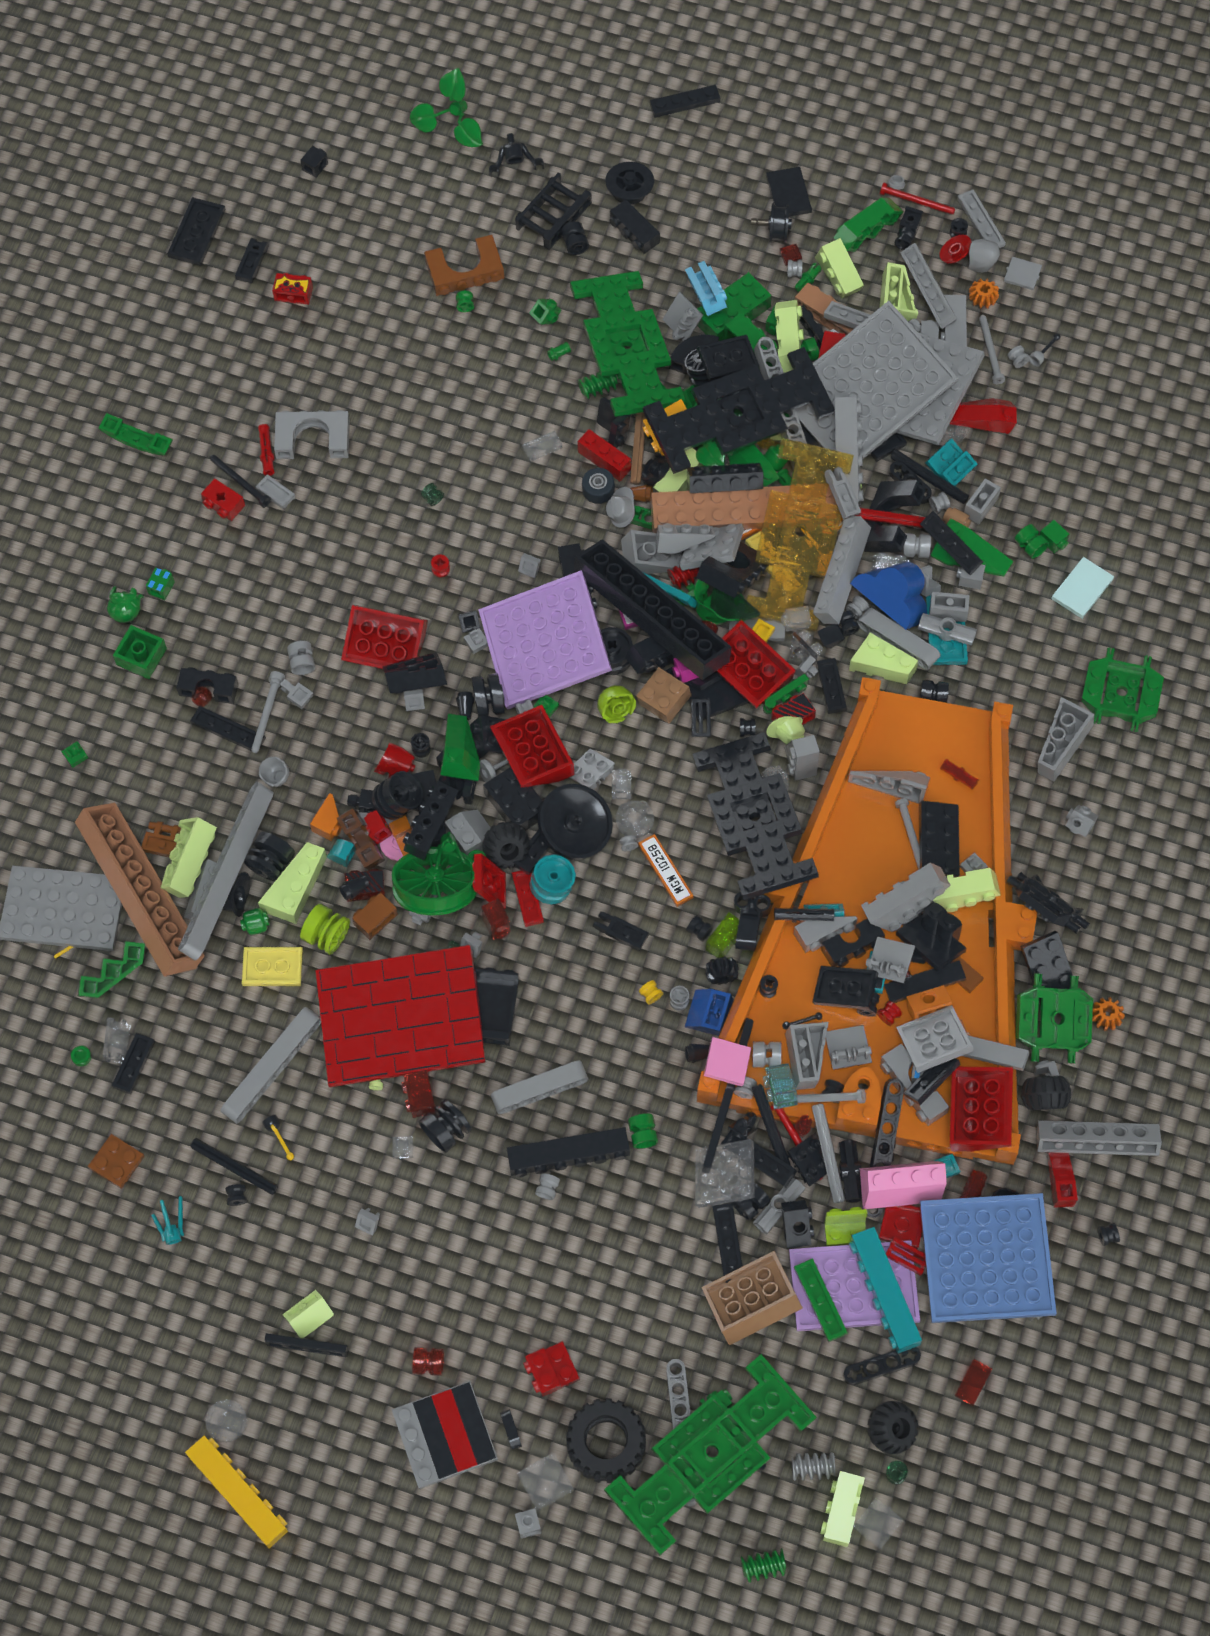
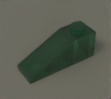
M713 588L710 607L722 617L748 620L760 616V612L740 594L733 598Z

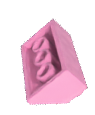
M939 1161L860 1168L863 1209L920 1204V1201L942 1200L947 1184L945 1163Z

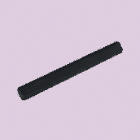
M895 449L890 457L892 460L904 463L913 473L960 503L965 504L968 501L969 495L899 450Z
M761 1084L752 1087V1092L775 1155L791 1166L763 1086Z
M198 1138L192 1141L190 1146L193 1150L271 1195H274L277 1191L278 1186L274 1182Z

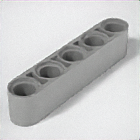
M868 608L857 620L859 627L864 632L872 633L918 660V666L925 670H929L940 657V652L934 646L910 631L905 630L902 626L873 608Z
M578 1060L496 1090L490 1096L497 1113L504 1114L582 1085L589 1079L582 1061Z

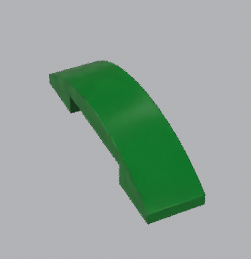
M108 413L105 414L99 426L100 431L113 439L151 454L166 455L173 439L155 433L153 435L123 423V419Z

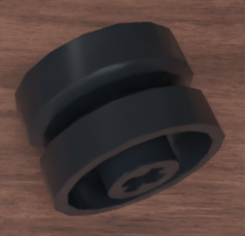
M617 627L602 629L601 634L612 671L604 674H621L630 667V663L625 657L633 646L631 637L626 631Z
M498 673L488 674V686L486 687L481 675L471 677L478 717L480 715H489L488 704H491L495 715L505 714L504 694Z

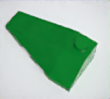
M754 444L728 453L730 465L760 463L763 470V487H772L780 479L770 462Z

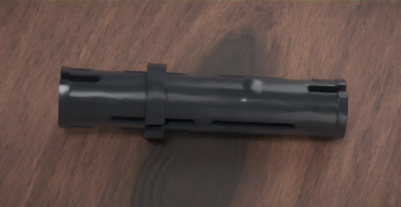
M774 908V920H792V922L797 920L834 921V909Z

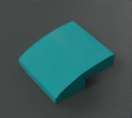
M952 438L925 462L935 474L954 486L978 465L967 451L963 452Z

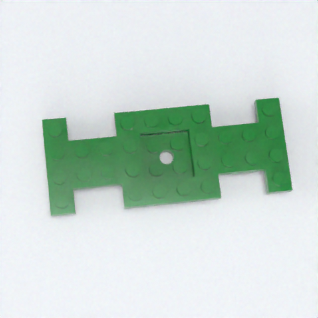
M639 271L570 281V288L574 299L592 296L599 316L583 320V326L600 375L603 377L617 374L618 379H621L626 396L610 399L614 416L641 413L644 406L657 401L661 402L663 408L681 399L685 405L686 400L681 387L663 390L656 368L670 366L671 358L653 309L635 311L628 293L629 290L643 288V281Z
M762 1354L745 1367V1370L758 1385L734 1406L728 1409L714 1394L652 1447L651 1450L663 1462L664 1466L637 1490L634 1491L621 1475L604 1489L606 1494L659 1556L676 1542L663 1524L692 1499L708 1514L770 1460L769 1455L757 1442L785 1417L792 1422L800 1433L817 1418ZM708 1447H715L718 1455L716 1457H709L706 1449Z

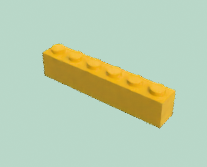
M205 1436L201 1437L185 1452L186 1455L270 1549L288 1532L285 1527L287 1522L280 1514L276 1517L271 1512L274 1509L273 1506L266 1499L262 1501L257 1496L260 1492L253 1484L248 1485L244 1481L246 1476L239 1468L234 1470L230 1465L233 1461L226 1453L223 1455L217 1450L219 1445L212 1437L209 1440Z

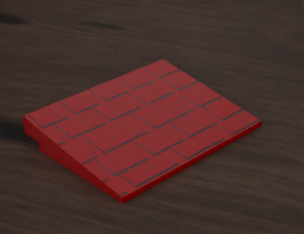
M470 945L315 970L329 1087L486 1062L477 979L474 969L473 951Z

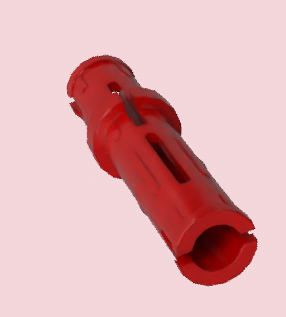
M261 424L258 426L261 447L260 461L263 465V475L266 476L268 474L272 476L275 471L273 467L274 454L271 448L270 427L268 424Z

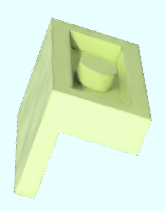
M314 1290L282 1315L295 1330L299 1338L303 1339L334 1316V1313L323 1297Z

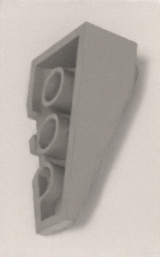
M850 771L848 782L901 799L907 798L908 801L919 804L924 799L930 777L922 772Z

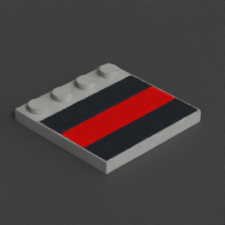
M470 1381L392 1409L419 1489L498 1460Z

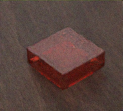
M797 244L780 248V254L785 266L788 265V260H802Z

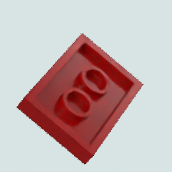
M482 853L474 854V862L472 864L474 891L498 910H502L500 908L501 905L506 909V873Z

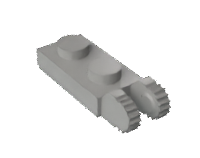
M841 467L835 468L834 474L831 470H826V482L830 486L842 518L845 519L860 514L861 510Z

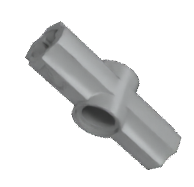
M925 613L922 614L918 630L938 635L944 641L955 640L971 646L977 629L958 624L952 618L941 619Z
M792 1178L786 1188L783 1187L771 1199L768 1206L753 1222L758 1230L766 1235L782 1217V1209L775 1208L774 1204L777 1202L796 1201L805 1190L802 1183Z

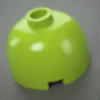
M620 685L606 688L598 697L597 708L603 719L608 723L624 721V716L628 713L631 715L636 707V700L632 693Z

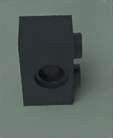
M805 1200L781 1203L784 1239L787 1248L812 1245L811 1237H814L813 1225L809 1224V1219L813 1218L811 1207H807ZM797 1222H802L800 1225H794Z

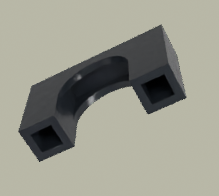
M917 480L881 481L870 509L891 512L903 506H920L925 490ZM865 520L871 527L864 552L902 551L907 535L899 526H882L883 522Z
M740 542L735 560L726 562L733 567L709 556L701 563L696 578L736 598L740 593L743 594L747 587L750 588L754 581H758L762 574H766L769 568L767 563L770 557Z

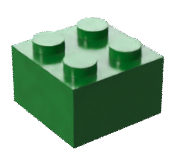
M130 625L115 650L113 658L117 666L150 679L167 647L163 638Z

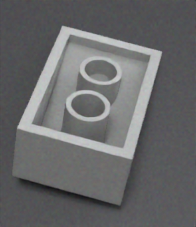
M630 530L621 539L623 556L640 571L646 574L667 572V569L672 570L674 566L679 568L682 551L676 554L657 553V533Z

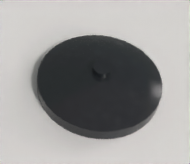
M565 784L557 787L544 798L538 811V827L544 842L553 852L571 860L590 858L600 852L607 845L611 837L613 828L611 811L602 796L585 785Z

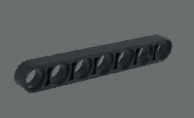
M889 1079L884 1085L870 1167H875L879 1162H882L884 1166L891 1165L904 1094V1085L897 1079ZM896 1082L899 1090L897 1093L892 1094L889 1087L892 1083ZM892 1102L895 1105V1111L888 1114L886 1105ZM889 1122L892 1129L889 1133L885 1134L882 1127L884 1123ZM885 1142L888 1145V1150L886 1153L881 1154L879 1152V1145ZM877 1208V1211L873 1214H870L867 1209V1216L876 1218L881 1215L883 1208Z

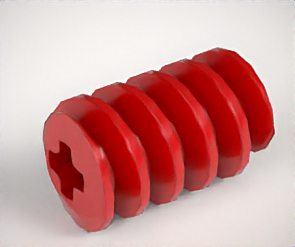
M680 565L679 568L674 566L672 570L667 569V574L672 584L680 590L681 583L686 587L688 586L687 580H690L692 584L695 583L694 577L697 576L700 567L682 570Z

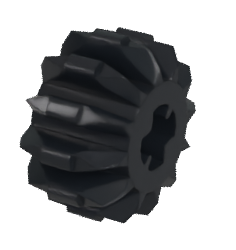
M717 957V959H711L710 962L706 963L705 973L709 982L721 985L737 979L739 968L736 960L732 957Z

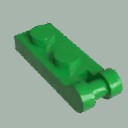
M804 673L768 697L763 706L764 713L772 714L773 709L777 705L787 703L792 695L795 693L800 694L806 690L809 681L807 675Z

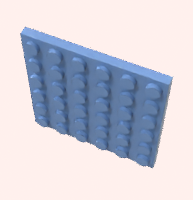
M1043 1193L920 1201L931 1323L1056 1316Z

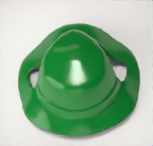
M698 579L694 589V596L697 601L696 612L704 622L710 625H722L729 621L747 620L748 606L741 593L736 598H733L715 589L707 599L702 601L701 599L709 585Z

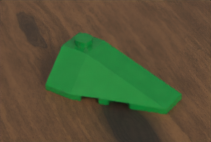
M950 518L947 525L983 561L982 565H985L984 573L1004 577L1013 561L971 529ZM937 542L930 557L948 566H960Z
M448 713L440 775L478 781L480 761L467 716Z

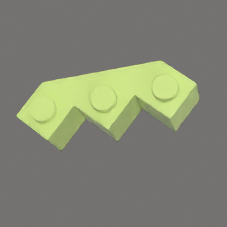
M797 300L778 302L775 305V317L777 318L776 334L779 344L778 357L784 373L794 370L787 354L800 349L801 342L804 340V331L799 326L802 307L798 306Z

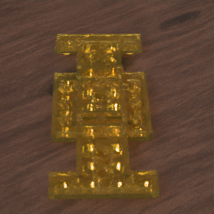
M785 438L781 439L777 457L795 462L789 493L770 490L755 562L773 566L766 599L752 595L747 596L743 614L812 631L817 630L819 619L813 614L814 610L803 608L809 575L825 578L834 551L841 518L838 506L826 503L829 484L826 482L825 471H834L835 468L841 467L845 474H849L854 455ZM802 528L805 531V535H796L795 529Z

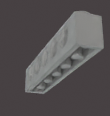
M1038 1120L1036 1131L1038 1152L1159 1156L1162 1143L1159 1124Z

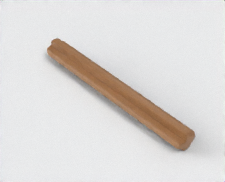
M644 412L636 413L630 482L635 485L641 483L645 442V432L642 427L645 426L643 420L646 419Z

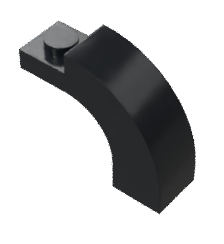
M705 334L692 336L682 341L674 349L670 357L671 365L669 369L686 374L687 369L684 362L686 356L700 345L719 341V337Z

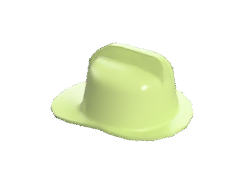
M791 716L778 718L768 726L766 733L769 737L779 738L787 745L792 740L804 737L802 717Z

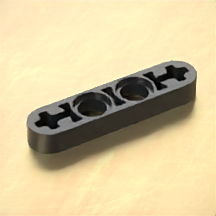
M917 1347L899 1353L902 1358L908 1355V1351H911L912 1354L916 1353L914 1361L910 1358L904 1359L903 1365L896 1350L849 1365L844 1370V1381L848 1385H857L915 1366L920 1360L921 1353ZM894 1357L898 1362L897 1366L894 1368L887 1366L886 1359ZM873 1363L877 1365L878 1372L870 1374L866 1369L868 1364ZM860 1367H863V1373L866 1377H862L861 1373L856 1376V1380H853L852 1377L848 1378L850 1370L857 1373L860 1372Z

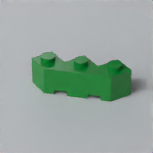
M881 197L841 225L833 238L835 240L841 238L847 251L856 252L866 238L875 239L884 225H894L904 211L890 198Z
M125 941L121 961L102 959L100 978L80 976L77 997L97 999L143 963L145 944Z

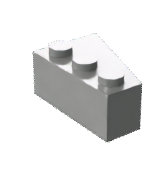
M811 735L789 742L784 747L789 762L787 764L789 774H793L795 781L816 776L820 751L815 736Z

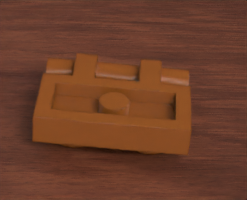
M150 821L148 828L154 830V833L146 831L141 848L146 853L169 857L171 851L177 845L174 839L177 833L180 834L181 827L178 825H165L161 821H157V823ZM162 832H166V833H171V835H170V836H165V835H161V833H162Z

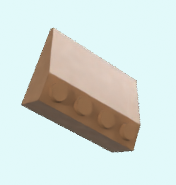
M775 1251L701 1287L721 1332L729 1345L803 1309Z

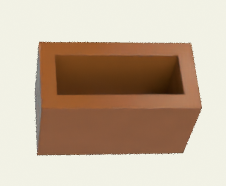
M380 892L377 896L371 897L363 909H358L354 913L352 920L354 926L371 940L398 915L397 908Z

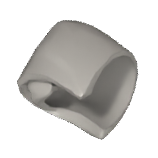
M985 239L974 240L969 249L970 262L968 269L980 273L989 271L1000 256L998 244Z

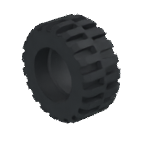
M606 1398V1401L596 1399L590 1405L586 1403L582 1406V1410L576 1411L573 1420H570L568 1425L566 1442L571 1462H573L578 1472L581 1471L587 1479L593 1478L594 1482L601 1483V1481H607V1483H612L620 1475L625 1479L626 1475H631L635 1472V1468L641 1464L646 1450L645 1427L641 1422L640 1416L634 1413L632 1407L625 1406L624 1402L619 1400L613 1402L611 1398ZM613 1423L624 1431L626 1445L620 1455L612 1459H600L591 1454L587 1447L586 1439L590 1429L597 1424Z

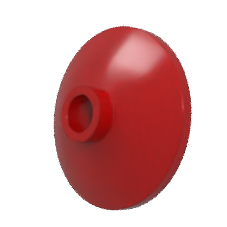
M957 235L949 239L940 250V259L948 264L963 259L969 253L972 240L967 235Z

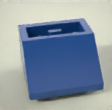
M714 989L695 990L685 1028L719 1036L733 1004L732 995Z

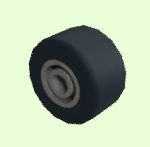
M593 468L584 474L582 478V492L589 502L602 504L609 501L615 491L614 477L608 470Z

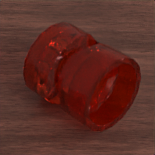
M414 1347L412 1373L422 1375L428 1371L430 1375L442 1376L444 1349L432 1348L428 1352L426 1348Z

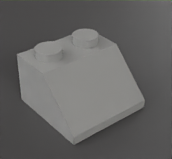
M478 810L463 811L445 821L446 832H451L455 836L461 852L468 855L473 850H483L484 835L491 827Z

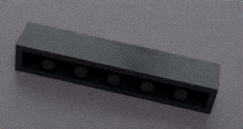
M626 1127L506 1147L511 1176L524 1177L527 1173L532 1172L542 1174L550 1169L560 1171L566 1169L567 1166L573 1165L575 1167H583L591 1162L601 1164L608 1159L623 1160L627 1158L626 1156H630Z

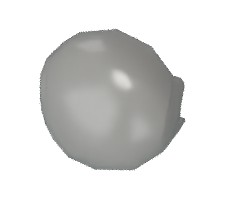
M276 756L266 758L259 766V777L271 787H280L287 781L290 775L287 764Z

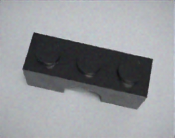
M188 667L181 668L176 689L179 696L197 699L198 693L202 688L212 687L214 688L213 695L216 702L234 704L239 684L237 677L231 673L220 674L212 670L200 671L196 668Z
M867 918L856 924L854 932L859 938L858 941L847 943L841 938L840 934H837L822 942L821 951L831 967H843L848 964L850 959L854 957L860 958L867 950L874 949L877 937H885L882 929L870 924Z

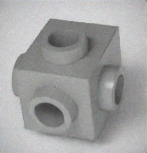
M1078 805L1074 810L1071 808L1066 816L1068 822L1065 826L1071 832L1086 837L1091 832L1098 815L1091 812L1090 808Z

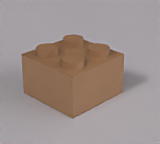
M658 667L636 697L639 705L670 724L691 697L689 686Z

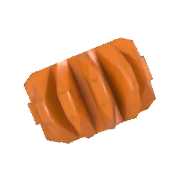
M980 278L978 282L974 281L969 288V299L973 301L974 306L979 305L980 309L985 306L988 309L990 305L994 306L999 298V288L995 286L994 281L989 282L988 278L983 281Z
M1102 997L1099 1002L1094 1003L1092 1022H1098L1097 1028L1102 1025L1104 1026V1031H1107L1109 1026L1113 1031L1116 1025L1120 1026L1122 1024L1121 1020L1124 1019L1125 1014L1122 1013L1124 1010L1123 1006H1118V1000L1113 1003L1111 997L1107 1001Z

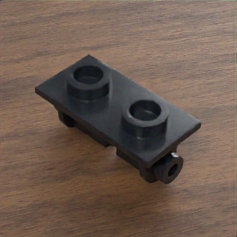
M748 1112L744 1118H739L728 1128L732 1130L735 1136L745 1139L757 1130L753 1127L757 1116L753 1112Z

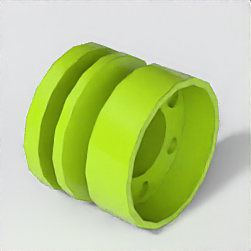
M317 904L307 916L301 929L300 938L311 945L318 943V949L332 955L343 942L350 926V919L342 917L340 913H335L332 916V909L323 904Z

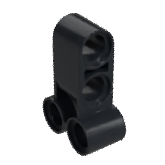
M739 892L734 897L735 911L740 914L735 949L755 952L761 917H766L770 914L771 900L766 895H759L754 900L751 898L746 899L745 901L748 904L740 906L738 902L743 900L741 892ZM760 903H765L767 907L764 909H760L757 907V905Z

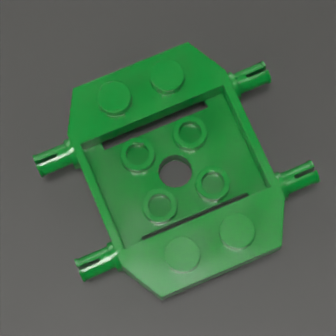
M1107 648L1105 658L1089 662L1081 702L1094 714V724H1096V720L1097 724H1100L1102 716L1119 717L1125 721L1132 722L1130 731L1138 732L1139 724L1157 716L1164 677L1150 667L1151 656L1149 658L1148 655L1144 656L1143 665L1141 666L1114 660L1115 649ZM1108 672L1109 675H1108V680H1107V685H1106L1104 700H1103V704H1101V699H1102V694H1103V689H1104V684H1105L1106 673ZM1144 680L1138 711H1135L1140 681ZM1123 689L1127 694L1120 696L1117 694V690Z
M1034 974L1033 987L1017 995L1016 1039L1031 1047V1061L1039 1062V1050H1042V1048L1067 1049V1063L1076 1064V1052L1092 1042L1093 998L1084 990L1078 988L1079 976H1070L1069 989H1055L1042 986L1043 974ZM1039 998H1041L1040 1038H1037ZM1057 1013H1059L1062 1018L1059 1024H1057L1054 1020V1017Z

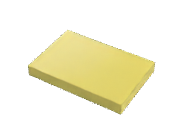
M244 947L242 986H301L303 948Z

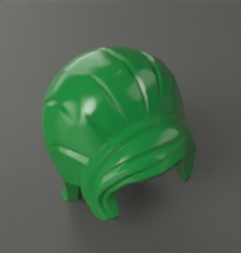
M114 586L110 591L107 604L109 616L119 623L133 621L140 612L141 599L144 596L142 594L137 595L135 588H131L129 593L124 591L116 592L117 586Z

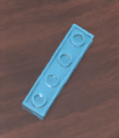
M705 261L698 263L701 271L694 273L692 267L685 269L704 311L709 316L727 308L725 303L727 296L711 265L707 267Z

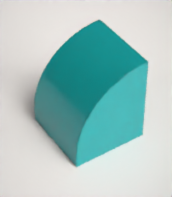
M337 839L327 858L348 867L356 853L355 844Z

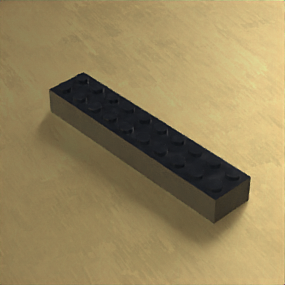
M602 539L575 556V573L582 570L586 582L701 680L730 662L732 646Z

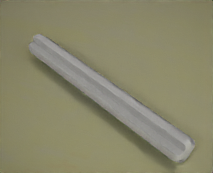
M820 1103L813 1105L812 1110L833 1202L840 1203L845 1201V1196L824 1105Z

